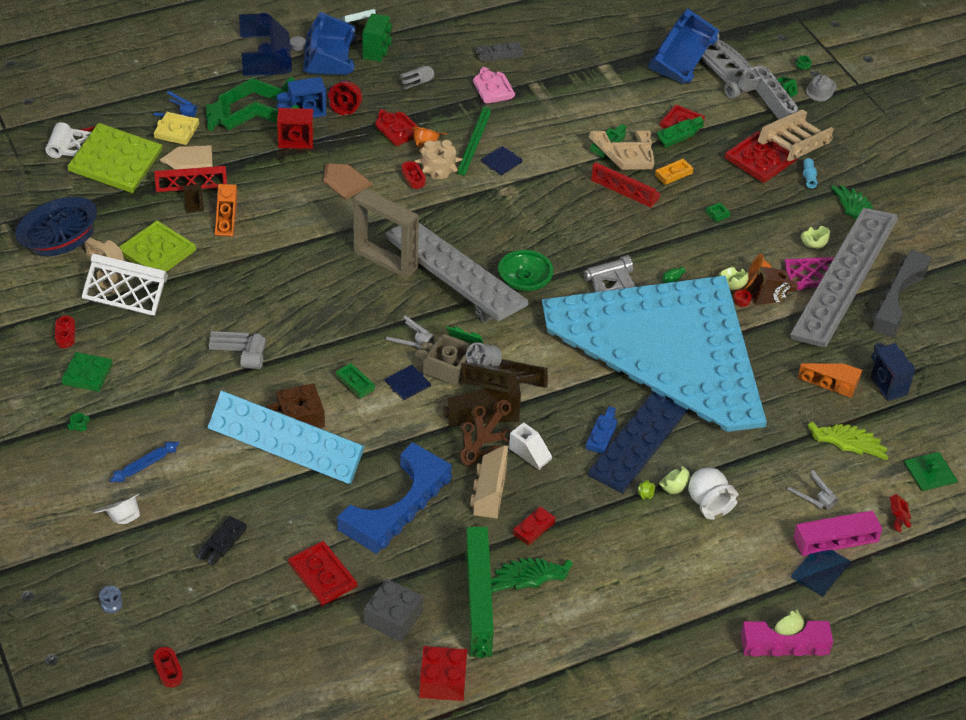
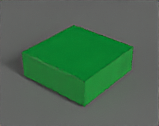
M721 202L707 207L705 211L715 222L730 217L731 213Z

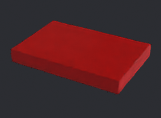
M324 540L288 558L290 567L321 606L358 587V582Z

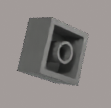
M385 579L364 608V624L402 642L423 612V596L391 580Z

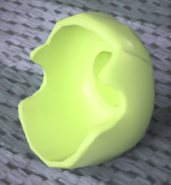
M820 226L818 230H813L810 227L801 234V240L809 248H823L828 243L830 230L824 226Z
M734 267L724 269L719 274V276L726 275L730 290L741 289L746 286L749 280V274L744 269H741V272H737Z
M681 467L682 471L677 469L671 471L659 482V485L669 494H678L685 490L691 478L689 471L685 467Z
M796 609L795 612L791 611L790 615L778 621L772 630L781 635H795L802 631L804 620Z

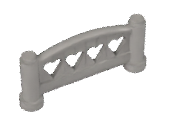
M718 38L714 44L718 50L706 49L701 58L726 82L725 93L729 99L737 98L740 94L749 91H743L738 87V81L741 77H736V74L752 67L736 50ZM724 54L728 59H718L717 56ZM728 63H733L738 68H727L726 66Z
M629 255L620 257V260L584 270L586 281H593L594 292L636 287L629 276V273L633 272V264ZM609 280L616 281V283L611 288H606L605 283L602 281Z

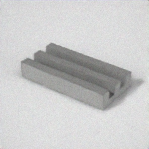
M211 331L209 350L246 351L249 333Z

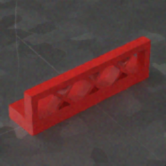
M595 162L593 164L591 181L650 208L660 199V193L656 189Z
M226 166L154 171L156 193L184 191L183 187L175 183L180 178L188 179L187 185L191 183L195 185L196 183L193 180L196 177H204L207 181L201 185L202 189L218 188V184L211 180L212 177L223 175V184H227ZM168 179L172 182L167 188L159 187V180Z

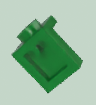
M785 76L777 78V81L790 98L798 94L796 79Z

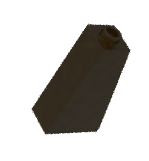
M516 384L515 393L486 388L447 398V406H444V418H448L449 426H458L463 422H471L474 425L472 409L478 405L485 408L486 413L483 417V424H487L495 413L494 403L499 399H504L510 402L511 411L509 414L503 415L498 423L519 422L520 386ZM505 404L502 406L503 411L506 409ZM480 408L477 409V415L481 413Z

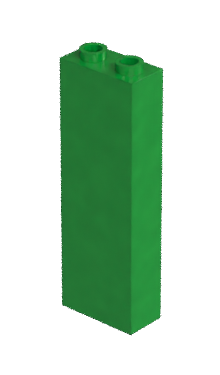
M467 527L465 556L470 657H492L494 625L488 527Z

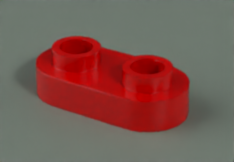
M407 161L402 164V175L409 186L414 189L424 187L426 176L420 166L413 161Z
M61 316L56 320L55 342L60 348H69L75 343L76 325L73 317Z
M169 647L157 649L153 655V660L161 683L169 688L177 687L183 681V673L174 650Z

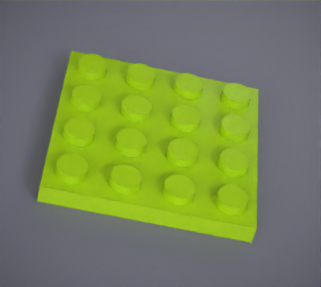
M98 123L69 163L68 171L134 193L162 151V145Z

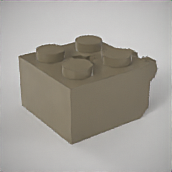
M443 334L440 335L435 344L423 341L420 346L421 350L418 349L415 356L423 361L424 374L458 386L462 381V363H467L466 352L471 344Z

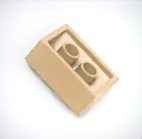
M504 445L484 455L482 464L478 463L476 475L479 476V479H475L473 491H476V495L472 494L470 506L474 507L473 515L498 519L507 469L508 446Z

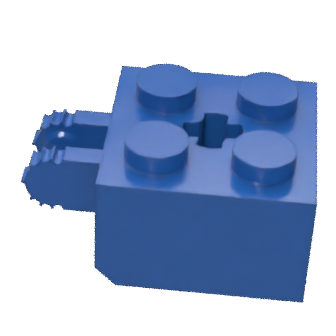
M321 77L288 82V92L277 95V100L279 101L277 108H291L293 105H297L299 109H313V118L326 116V89Z

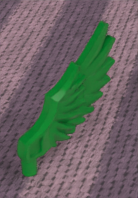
M831 185V189L840 198L839 202L843 206L845 214L853 217L855 221L863 208L873 209L871 202H867V197L864 196L863 198L862 192L857 194L854 188L850 192L843 185L840 186V189Z
M529 557L527 560L520 558V562L512 560L511 564L504 563L503 569L495 570V574L499 576L491 578V584H495L491 587L492 593L514 587L515 590L528 587L538 588L544 582L551 580L563 581L568 576L573 562L567 559L561 566L552 562L548 563L543 558L541 560L538 558L533 560Z

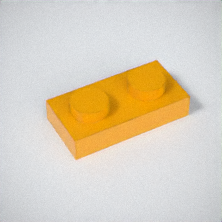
M681 159L655 170V176L664 185H667L693 174L694 168L684 159Z

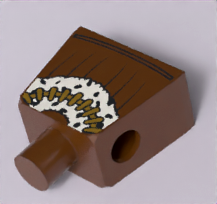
M760 267L750 293L755 305L783 302L788 292H796L798 285L796 281L790 280L785 270Z

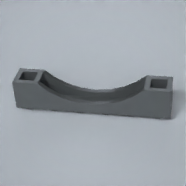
M910 250L908 256L904 255L901 262L902 267L899 266L897 268L896 278L893 277L889 286L891 289L887 288L883 298L885 300H881L878 306L879 312L875 311L873 315L874 331L894 338L903 315L898 296L908 286L923 280L928 270L931 256L914 250Z

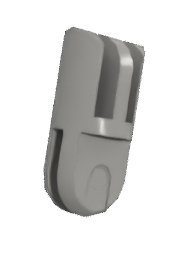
M422 66L400 74V78L407 77L401 80L402 84L411 83L403 86V90L432 80L434 77L433 68Z

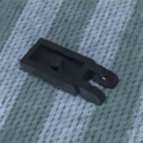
M229 515L198 551L197 558L203 560L212 552L208 558V564L212 566L216 564L247 529V524Z

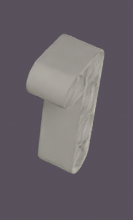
M757 66L744 70L738 81V87L743 91L756 89L778 120L797 112V105L767 67Z

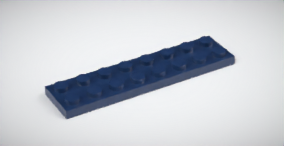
M653 391L592 466L588 476L623 494L689 409L687 410L674 403V400L668 396L663 397Z

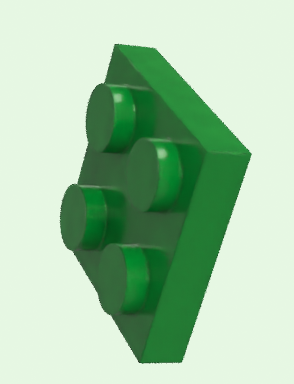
M75 352L61 379L62 385L100 392L113 365V361L110 358Z

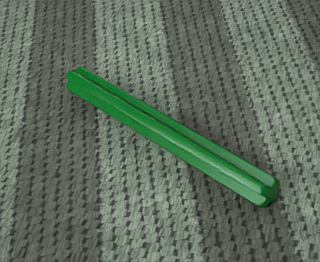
M483 107L463 153L462 160L458 165V175L464 176L467 173L490 117L491 109L489 107Z

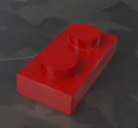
M540 506L513 529V535L529 546L555 523L556 517Z

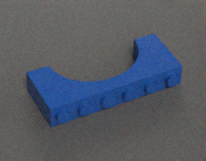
M413 442L401 453L400 467L409 474L413 482L410 491L402 500L392 506L377 510L360 509L349 505L337 517L338 531L375 554H378L382 548L385 549L390 540L395 535H399L403 527L414 519L415 514L420 509L423 510L432 497L437 496L444 484L447 485L452 478L451 464Z

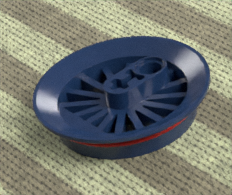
M64 197L49 201L33 209L23 217L15 231L16 239L21 245L30 248L33 253L40 256H56L67 253L81 246L90 238L94 231L97 208L91 200L83 197Z

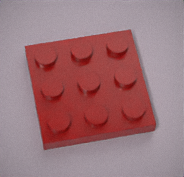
M757 131L726 152L725 159L765 183L797 161V158L788 161L787 158L790 151L774 141L764 145L759 143L758 139L761 132Z

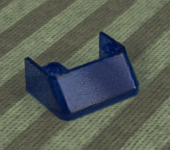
M267 13L239 14L240 37L270 36L271 43L261 44L258 47V52L242 53L243 76L290 73L292 71L289 31Z

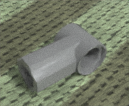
M254 334L249 337L246 351L243 350L241 355L242 368L261 370L263 352L266 345V338L262 337L261 334Z

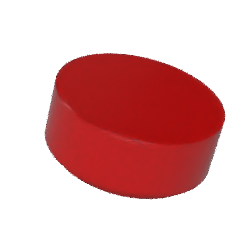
M743 289L734 292L733 303L739 307L750 305L752 299L750 292Z

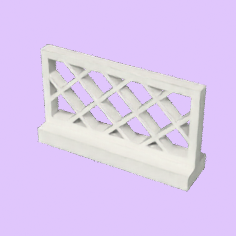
M92 254V263L82 299L146 315H156L164 283L168 278L166 271ZM95 268L102 269L106 274L98 280L93 276ZM116 273L121 274L124 280L114 285L110 277ZM108 278L112 287L102 291L98 283ZM133 278H139L142 284L132 289L128 281ZM152 282L159 283L158 290L150 294L146 285ZM126 283L131 291L120 296L116 288ZM96 285L101 293L94 297L88 296L89 289ZM144 287L148 296L138 300L134 292ZM115 290L118 298L113 301L107 300L105 294ZM133 294L137 302L130 306L126 305L123 299ZM151 298L154 303L152 311L144 309L141 303Z

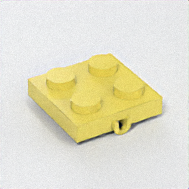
M166 112L163 119L158 121V127L154 131V138L187 145L199 125V119Z

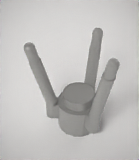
M404 315L405 324L417 332L415 336L417 343L386 337L388 341L421 349L420 346L423 341L433 343L435 335Z
M811 470L812 478L822 489L817 495L819 501L796 489L787 487V490L815 504L820 509L825 507L829 510L839 500L814 470Z

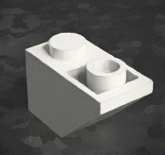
M524 422L510 433L509 449L538 470L552 460V455L540 434Z

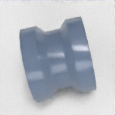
M107 586L100 591L99 598L104 612L116 613L122 608L123 604L119 588Z

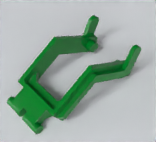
M293 77L288 78L282 88H278L251 78L219 95L217 102L205 106L207 129L213 131L215 126L224 125L229 131L255 116L277 123V109L255 101L232 114L231 104L253 92L278 101L277 95L288 92V82L295 81ZM293 105L291 108L299 109V106Z

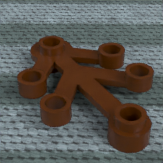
M499 399L494 403L495 413L485 427L483 425V417L486 413L485 408L478 405L473 407L472 415L474 416L476 439L473 444L471 433L474 431V425L471 422H463L460 429L463 432L464 448L461 449L459 457L464 465L472 466L478 461V458H483L484 455L494 451L495 448H500V446L493 445L490 449L479 450L483 443L500 440L510 442L511 430L504 429L501 432L490 434L501 417L510 413L511 404L509 401ZM504 404L506 405L505 411L502 410ZM480 408L481 413L477 415V409ZM467 424L469 425L468 431L465 430ZM508 432L509 437L506 439L505 434ZM471 452L472 457L468 459V454Z

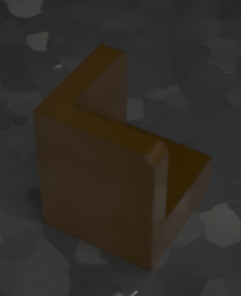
M201 184L184 185L186 213L203 212L204 204Z

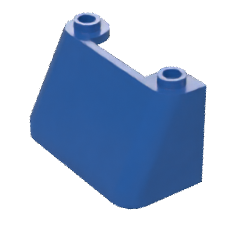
M687 8L675 22L647 67L679 83H690L694 77L692 74L694 72L693 69L710 44L714 45L719 38L717 37L719 30Z
M319 12L306 36L303 72L312 75H348L352 73L355 64H353V60L348 59L350 43H353L356 38L355 26Z

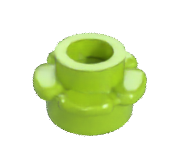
M649 480L640 483L638 494L642 499H651L655 492L654 483H650Z

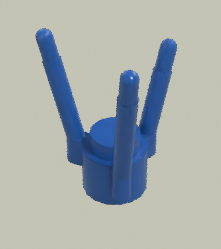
M167 91V94L177 99L170 98L169 101L180 106L182 114L179 115L195 117L197 105L191 104L190 101ZM153 113L154 116H160V117H164L165 114H166V113Z

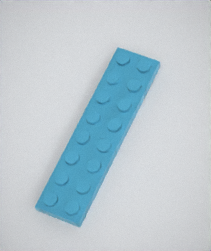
M225 391L220 392L208 428L348 484H351L365 447L362 444Z

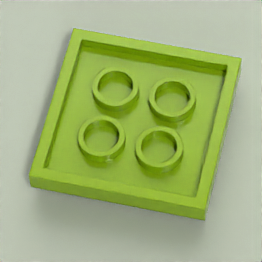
M158 220L119 247L123 257L130 262L166 272L196 251L194 243Z

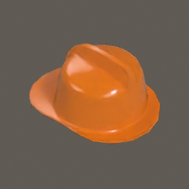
M420 127L411 128L414 131V142L420 148L424 147L426 141H437L440 135H448Z
M758 254L753 260L748 271L749 280L746 286L742 287L743 290L755 282L760 267L772 268L770 263L764 260L763 254Z

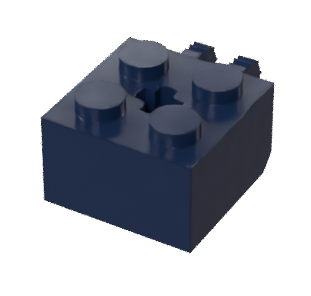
M876 343L874 345V352L871 355L874 366L870 378L887 401L907 396L915 373L914 365L909 362L904 352L899 349L896 343L887 346L882 343Z

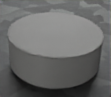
M297 36L290 39V48L292 50L301 51L305 49V38Z

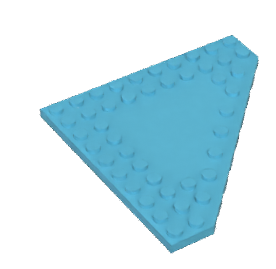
M726 275L542 299L547 333L561 337L565 343L574 348L576 346L581 348L585 354L596 360L598 358L607 363V366L618 372L622 371L628 374L629 378L641 385L643 383L648 385L652 391L661 396H668L674 400V403L687 410L695 411L697 416L710 423L712 421L715 422L726 432L766 427L767 421Z

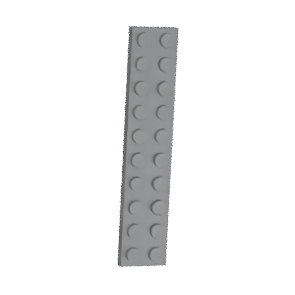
M868 208L862 209L791 332V340L824 348L827 347L898 220L897 214Z
M419 223V264L497 321L528 306L526 298ZM402 226L395 227L385 233V239L400 250Z

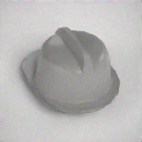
M826 74L817 75L807 86L806 94L814 101H826L835 92L837 85Z

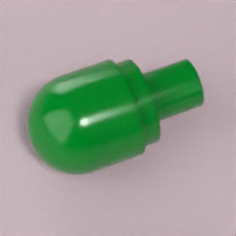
M671 268L662 275L663 283L678 282L681 279V275L686 273L685 268Z

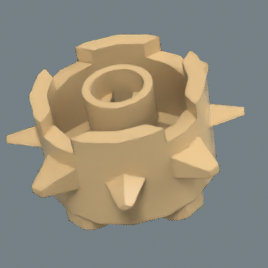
M449 140L426 141L424 147L419 150L421 159L415 160V162L421 163V169L424 174L431 175L433 179L448 178V174L458 171L456 162L461 161L462 158L456 157V150Z

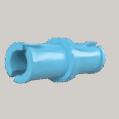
M807 158L802 163L804 166L803 176L806 179L807 187L815 188L818 184L816 179L817 170L814 168L813 160Z

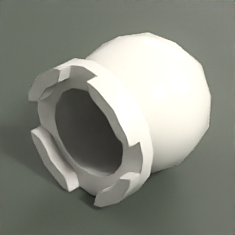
M711 467L701 468L694 472L689 480L688 491L691 499L700 506V511L707 519L713 520L715 519L714 516L720 513L724 516L737 504L736 496H739L738 492L732 485H728L725 475L718 469Z

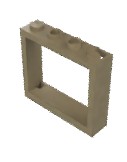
M364 188L353 198L354 252L408 279L418 269L419 215ZM368 210L402 226L401 257L368 241Z

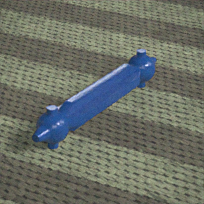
M179 441L165 442L164 447H159L130 463L122 471H114L110 482H124L125 477L136 474L164 458L167 453H175L176 447L180 444Z

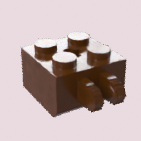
M314 383L276 391L277 402L265 406L315 427H325V411Z

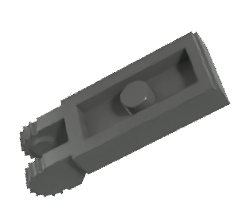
M519 42L492 46L482 45L476 48V53L479 55L478 58L483 62L523 56V50Z

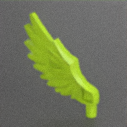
M814 422L808 424V428L817 442H829L836 445L842 451H851L861 455L865 452L888 460L889 456L884 453L887 452L888 448L878 444L881 442V439L873 437L874 433H865L866 429H857V426L850 427L849 424L845 426L843 424H836L832 427L818 428Z

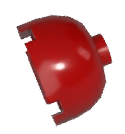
M351 81L336 83L330 88L328 93L330 107L340 115L353 114L363 101L360 88Z

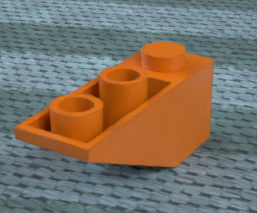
M218 184L215 236L233 237L238 205L237 185Z
M801 363L798 379L852 398L859 384L862 370L847 364Z

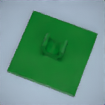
M940 452L904 460V464L922 492L958 483L957 478Z

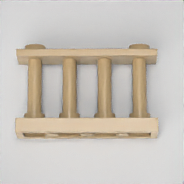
M802 109L762 127L758 142L764 145L774 141L790 151L787 160L792 161L821 146L829 144L833 137L834 128L830 127L824 131L819 130L806 122L807 112ZM802 127L805 128L806 130H808L809 132L813 133L814 135H813V136L810 135L809 133L805 132V131L802 130L801 128H802ZM790 132L796 133L797 135H799L800 137L804 138L805 140L799 139L798 137H796L795 135L791 134ZM782 136L785 137L786 139H788V140H790L791 142H793L794 145L788 143L787 141H785L784 139H782V138H780V137H782Z

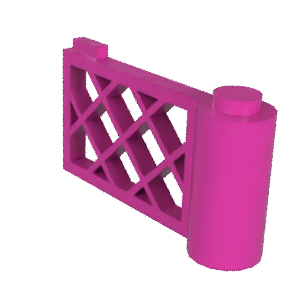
M835 257L785 259V268L791 281L795 276L802 279L801 281H796L798 285L797 290L818 287L824 277L819 271L821 269L827 271L829 268L827 264H831ZM810 264H815V265H817L818 267L815 268V269H812L811 267H809V265H810ZM790 265H797L799 268L794 270ZM806 270L809 274L805 276L800 272ZM813 276H816V277H818L820 280H818V281H813V280H811L810 278H812Z

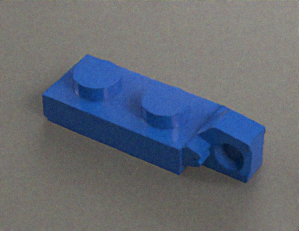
M609 406L606 414H601L598 417L587 441V450L603 454L608 448L617 427L618 419H615L616 408Z

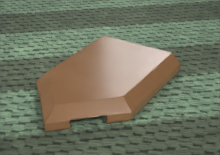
M326 164L323 182L345 200L361 192L364 188L373 185L371 181L351 165Z

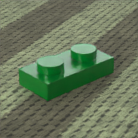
M352 363L336 371V377L359 399L375 390V384Z

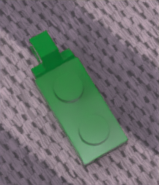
M701 116L693 120L682 121L657 132V137L664 148H667L695 136L698 129L704 127V121Z
M621 123L615 130L609 128L605 133L610 142H622L625 138L627 126ZM595 143L590 146V151L603 158L607 156Z

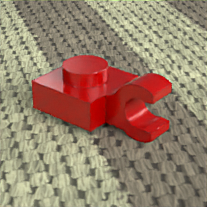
M894 494L889 497L891 503L890 510L896 517L893 526L898 532H902V524L908 528L911 527L909 520L911 519L908 502Z

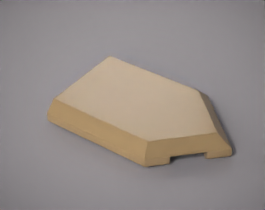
M212 145L177 147L162 157L160 162L165 165L168 164L173 170L213 167Z

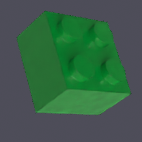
M371 13L363 30V59L382 62L384 56H387L388 46L392 45L390 33L392 32L393 25L390 23V16Z

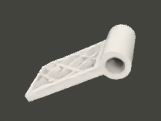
M59 122L54 126L46 146V153L53 158H59L62 155L74 157L81 148L80 144L84 143L92 132L71 129L66 123ZM75 135L83 138L75 140L73 137ZM74 146H76V147L78 148V149L75 150V151H74V150H69V148H72V147H74Z

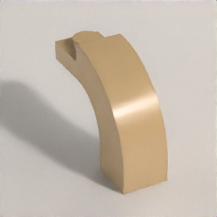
M89 238L85 242L86 254L92 257V254H97L124 261L121 249L110 240L103 244L100 241ZM102 269L97 272V280L106 275ZM119 273L110 277L114 285L124 280ZM108 278L98 283L104 289L112 287Z

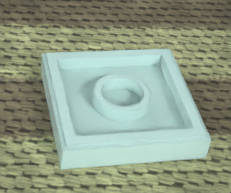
M375 9L337 19L347 23L368 18L371 13H376Z

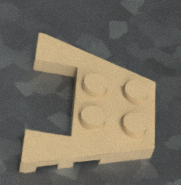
M605 131L590 132L589 138L621 170L652 169L654 166L650 131H636L634 136L637 142L616 143L610 142Z

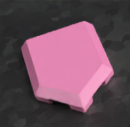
M482 67L480 73L473 79L475 87L486 104L512 99L515 96L504 73H495L489 71V68Z

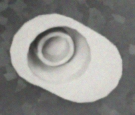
M139 494L128 500L96 509L93 513L106 511L114 522L127 524L140 516L136 496Z

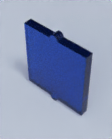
M502 146L482 158L481 162L487 165L490 170H494L502 176L521 164L523 160L516 156L514 152Z
M413 365L385 379V382L392 388V392H396L403 401L431 386V383L424 377V374L420 373Z

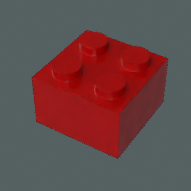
M278 108V148L313 149V109Z
M423 646L419 698L464 701L467 649Z

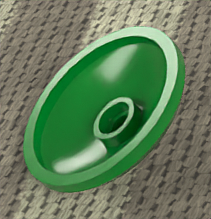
M517 250L508 253L501 259L498 266V274L501 280L513 289L534 291L543 288L551 281L553 265L546 256L539 252Z

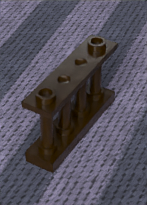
M502 359L499 366L493 367L469 362L462 363L463 383L507 393H515L516 384L520 383L543 388L548 387V374L545 367Z

